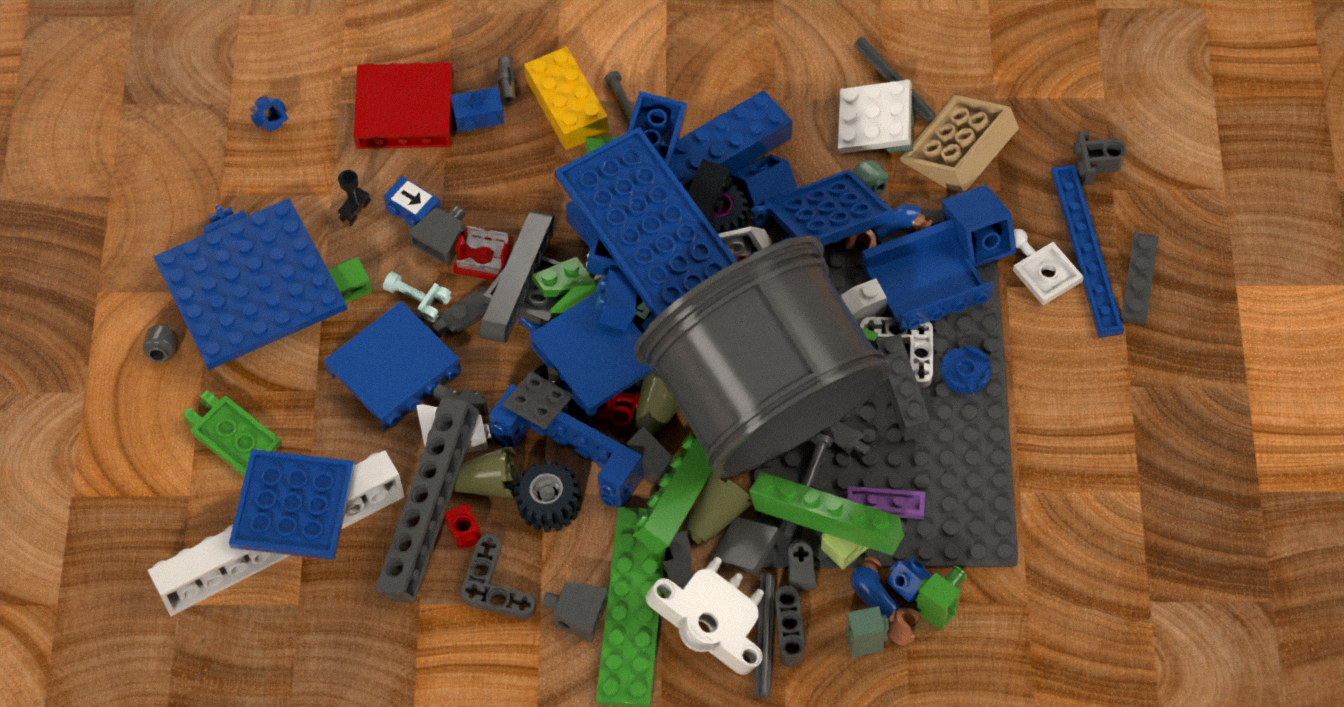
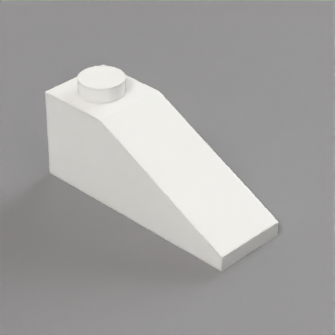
M876 278L857 285L841 295L858 324L867 317H877L886 313L887 297Z

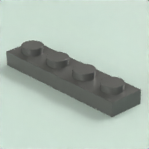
M1136 232L1133 234L1121 321L1146 325L1159 236Z

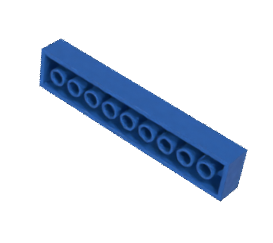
M762 90L679 138L670 169L688 192L702 159L728 167L732 174L792 138L793 121ZM570 201L566 204L567 222L591 249L595 232L573 201Z

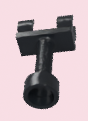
M344 170L339 174L338 182L340 188L346 191L347 200L338 210V214H340L339 219L342 222L347 219L349 225L352 226L357 220V211L362 205L363 208H366L371 199L368 192L358 188L359 180L356 172Z

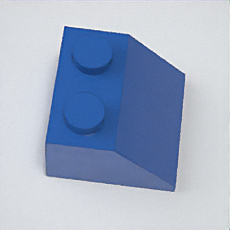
M772 154L750 163L731 174V177L734 179L733 183L738 187V191L744 193V199H747V204L752 206L763 205V200L798 187L788 160Z

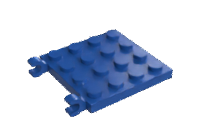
M849 169L762 201L763 205L750 208V212L754 216L759 214L757 218L752 219V223L755 226L764 225L771 216L792 238L813 236L818 238L823 246L839 242L843 238L854 234H861L865 230L882 226L889 221L895 220L894 210Z

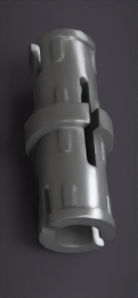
M502 56L498 60L499 76L497 79L498 84L501 86V101L505 104H512L517 100L515 93L517 79L513 73V59L510 56Z

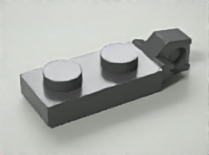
M484 286L444 311L439 316V320L431 325L433 333L439 339L449 332L451 334L456 332L459 334L481 320L489 306L488 303L483 301V295L487 291Z

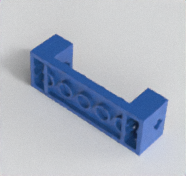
M511 384L489 414L494 441L502 447L508 446L515 450L532 427L537 434L541 436L547 435L560 447H568L574 450L580 458L585 460L588 458L595 462L601 469L598 474V485L602 502L609 507H624L644 479L642 455L562 411L546 430L502 406L517 388V386Z

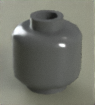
M164 325L150 327L145 333L143 341L144 354L154 362H163L171 359L175 354L177 345L175 331Z

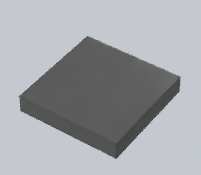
M737 517L732 521L711 559L713 561L715 557H719L722 560L720 564L722 566L757 575L781 532L777 527Z

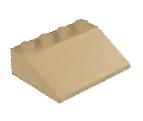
M954 95L915 140L913 151L905 152L900 160L947 189L966 192L1015 134L1019 126L1009 106Z

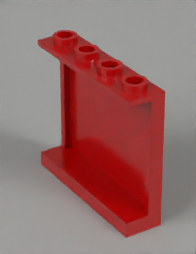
M415 62L412 64L368 63L357 65L353 133L356 149L452 147L451 95L452 79H454L452 63Z

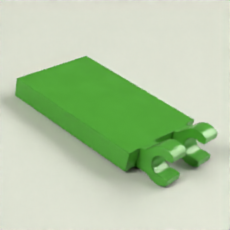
M206 390L200 398L203 400L202 404L210 409V411L203 418L190 407L182 414L185 417L184 421L193 427L190 430L191 435L244 477L251 449L275 452L282 445V440L226 395L219 400L210 391Z

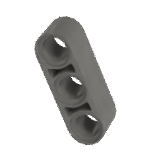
M783 586L777 590L775 595L779 654L784 665L796 667L802 663L804 657L800 599L795 588ZM784 599H790L793 601V603L790 605H785L781 603V601ZM787 623H791L796 627L790 630L784 628L783 626ZM788 648H795L799 652H797L796 654H789L786 652V650Z

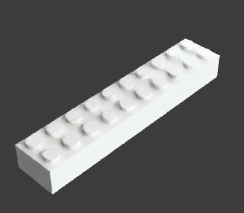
M385 450L380 453H373L366 460L355 465L342 529L405 497L399 473ZM231 525L224 532L216 536L207 537L200 544L192 548L181 550L169 560L156 563L148 572L171 617L290 555L230 548L229 540L233 525Z

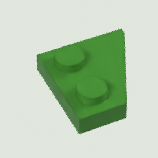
M577 257L532 274L533 282L544 297L565 296L575 286L597 285Z

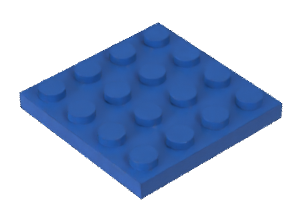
M251 449L229 540L230 548L335 560L355 469L354 461Z

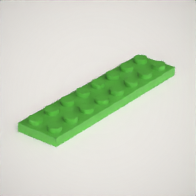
M618 507L596 698L597 705L621 707L651 706L660 614L647 604L646 594L658 580L664 577L663 562L666 557V548L657 554L633 536L638 527L635 525L636 520L643 512L646 513L648 510L644 508ZM657 590L658 595L662 597V592Z

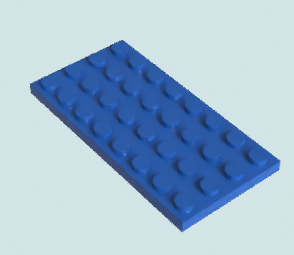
M640 127L555 170L554 176L655 318L688 291L722 269L738 262Z

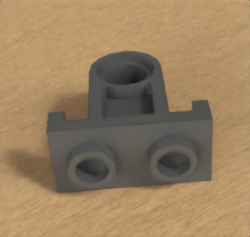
M1079 131L1077 141L1073 143L1074 155L1079 157L1077 171L1078 175L1083 177L1084 185L1094 184L1096 174L1117 172L1122 168L1126 155V146L1122 141L1118 139L1088 141L1089 131Z

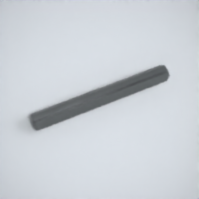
M860 37L854 43V47L887 82L904 80L865 38ZM912 89L913 110L923 121L931 122L936 116L935 112Z
M771 573L761 574L759 578V589L763 590L764 595L758 604L756 646L762 652V661L755 667L754 695L760 699L770 696L775 576Z

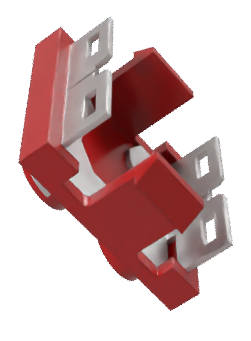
M467 226L464 235L457 238L454 247L458 258L454 264L453 272L455 274L494 281L507 264L513 244V237L508 236V233L493 230L487 232L482 228Z

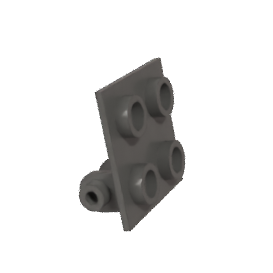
M531 371L502 406L546 430L561 411L564 413L568 412L569 406L567 404L574 397V394Z

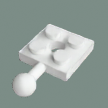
M1013 230L1015 248H1020L1027 256V258L1013 266V271L1042 305L1047 304L1083 282L1084 276L1054 242L1036 252L1027 242L1028 236L1024 230ZM1051 270L1055 275L1053 277H1045L1041 272Z

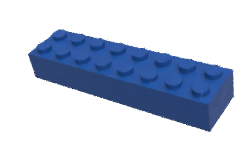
M640 91L627 130L628 133L640 127L669 168L685 120L687 103ZM595 234L588 255L587 272L606 276L608 271L612 270L624 274Z

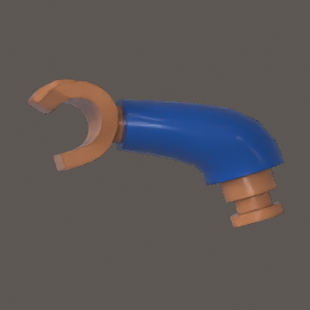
M900 205L893 209L895 220L889 221L882 226L865 230L861 234L849 236L845 243V249H852L856 241L864 242L869 249L876 246V242L897 230H906L907 232L910 228L914 231L930 227L933 221L931 219L929 221L925 220L926 216L920 213L922 208L916 205Z
M866 557L863 559L862 565L856 567L852 572V588L870 608L879 606L881 615H886L888 622L891 621L888 633L893 642L902 646L912 643L915 636L909 625L914 627L921 613L910 608L898 610L899 606L880 583L878 572L881 569V563L875 558Z

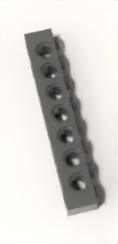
M442 397L439 407L436 409L435 419L431 430L428 432L424 451L419 458L415 477L411 481L407 500L403 504L398 526L394 530L390 549L386 553L382 572L377 579L375 590L387 599L415 603L480 412L468 401Z

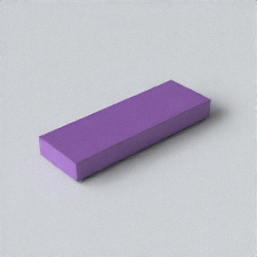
M847 486L846 499L900 516V518L924 519L925 492Z

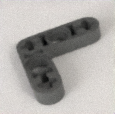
M483 535L477 542L461 589L463 602L473 608L526 620L531 618L536 612V604L530 594L491 584L501 554V544L495 535ZM492 543L494 548L489 550L487 559L485 558V547ZM479 565H485L489 568L487 574L483 576L476 575L474 570ZM477 589L479 595H474L473 598H470L469 593ZM498 594L506 598L505 603L499 606L491 602V599ZM511 598H513L514 604L512 603V608H509L511 604ZM528 602V607L521 611L519 605Z

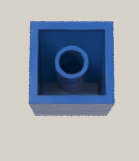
M986 184L941 200L944 221L953 220L956 225L955 236L975 268L1016 253L1012 214Z

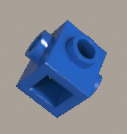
M262 96L254 101V106L250 107L253 113L250 117L257 128L260 127L267 131H274L280 128L284 121L289 119L285 113L287 111L285 105L280 99L275 97ZM268 109L269 114L265 116L264 111Z
M911 557L895 562L890 569L891 575L886 582L892 586V590L897 595L911 602L918 597L919 591L917 589L925 578L930 579L932 575L925 570V566L919 560Z

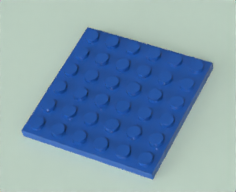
M290 198L153 256L208 370L347 310V305Z

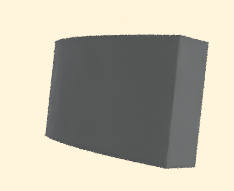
M438 384L433 391L435 403L438 405L442 397L470 402L480 411L479 415L486 416L488 413L486 398L477 391L472 392L465 388L461 395H459L455 389L451 387L446 388L441 384Z

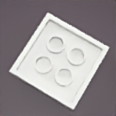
M910 79L840 89L838 150L840 154L910 145L912 83Z

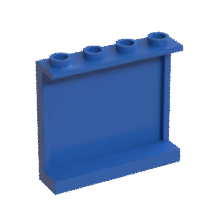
M952 219L862 251L861 267L869 280L877 279L887 297L886 308L900 332L914 329L929 321L939 320L945 315L961 312L967 307L983 304L991 299L993 284L991 281L987 283L983 281L955 236L956 225Z
M597 292L529 334L531 348L547 368L550 366L558 371L559 383L566 391L574 394L573 401L588 420L597 415V408L652 373L650 367L639 363L633 354L637 339L645 331L637 328L634 318L626 331L597 322L598 311L595 310V304L599 297Z
M402 301L324 360L327 373L333 379L337 377L380 421L383 431L398 424L401 417L409 411L417 409L416 405H420L428 396H433V391L438 384L444 385L447 381L454 380L462 371L460 359Z

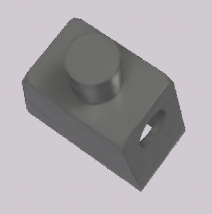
M453 206L449 213L439 208L433 209L408 232L411 246L449 267L457 251H454L457 238L464 235L465 226L461 220L465 216V212L458 206Z
M565 583L560 595L550 592L545 593L542 607L554 610L553 619L557 627L593 643L607 604L608 589L600 586Z

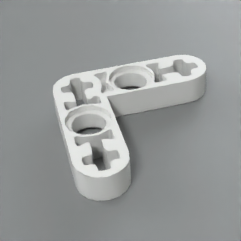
M867 317L861 321L860 327L868 330V326H873L874 332L878 333V339L894 336L889 329L897 325L892 317ZM930 321L910 329V335H907V330L900 334L903 343L910 344L909 360L919 388L929 386L933 377V326ZM882 326H885V334H882ZM923 328L924 334H919L918 329ZM925 349L928 355L924 358L917 357L914 354L915 350ZM919 366H924V379L919 378Z

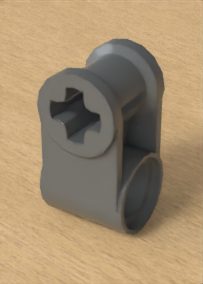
M795 540L788 548V586L795 588L797 591L816 590L812 548L805 540ZM800 546L803 547L804 551H807V553L803 554L802 559H798L797 554H793L798 551Z

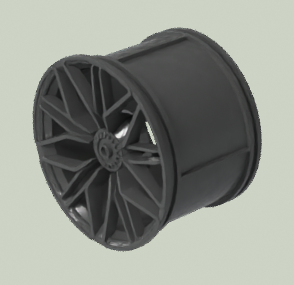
M802 236L781 241L722 269L688 291L665 309L649 324L647 330L639 336L634 345L633 354L639 363L648 365L655 377L662 379L707 453L705 457L706 462L712 467V472L718 478L732 477L758 468L811 440L816 434H820L865 402L885 383L892 372V366L886 360L883 352L874 349L829 278V267L822 258L824 247L816 237Z

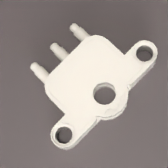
M715 557L706 569L695 573L682 589L668 579H660L648 590L646 594L647 604L679 629L680 637L688 648L696 652L709 651L741 675L749 674L761 663V650L747 639L746 636L757 621V606L762 600L764 592L761 589H757L748 598L737 589L743 579L742 574L736 573L729 582L716 573L722 563L719 557ZM657 590L663 592L665 598L660 597ZM698 621L704 622L709 627L710 633L703 631L699 627ZM743 655L750 659L751 664L744 660Z

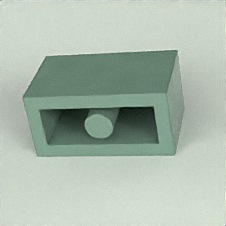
M879 606L848 612L846 637L852 658L883 652L884 642L888 641L886 631H889V624L886 615H881Z

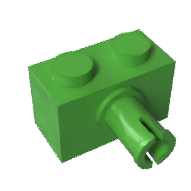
M954 566L945 578L935 572L930 579L925 578L917 589L919 595L916 598V602H918L916 611L920 612L922 618L940 631L945 628L958 612L961 590L958 589V586L967 578V574L961 568Z

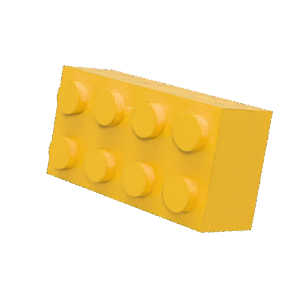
M567 46L524 64L526 82L565 150L585 143L586 138L600 137L609 133L608 116Z

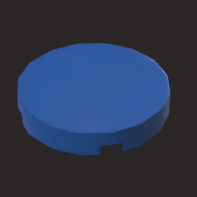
M971 346L951 349L944 356L941 363V378L945 385L952 391L961 394H973L981 391L988 384L991 377V365L987 355L980 349Z

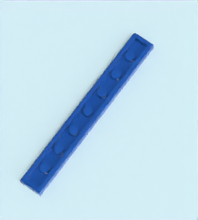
M1073 164L1051 168V176L1079 272L1084 276L1082 283L1098 338L1121 335L1124 328L1076 166Z

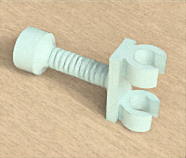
M391 271L384 280L383 289L390 293H394L397 290L420 301L421 303L417 308L418 316L423 317L430 323H435L439 317L437 315L438 310L432 307L431 304L435 298L443 304H448L452 298L450 296L451 292L445 287H440L434 283L429 292L425 294L402 282L401 275Z

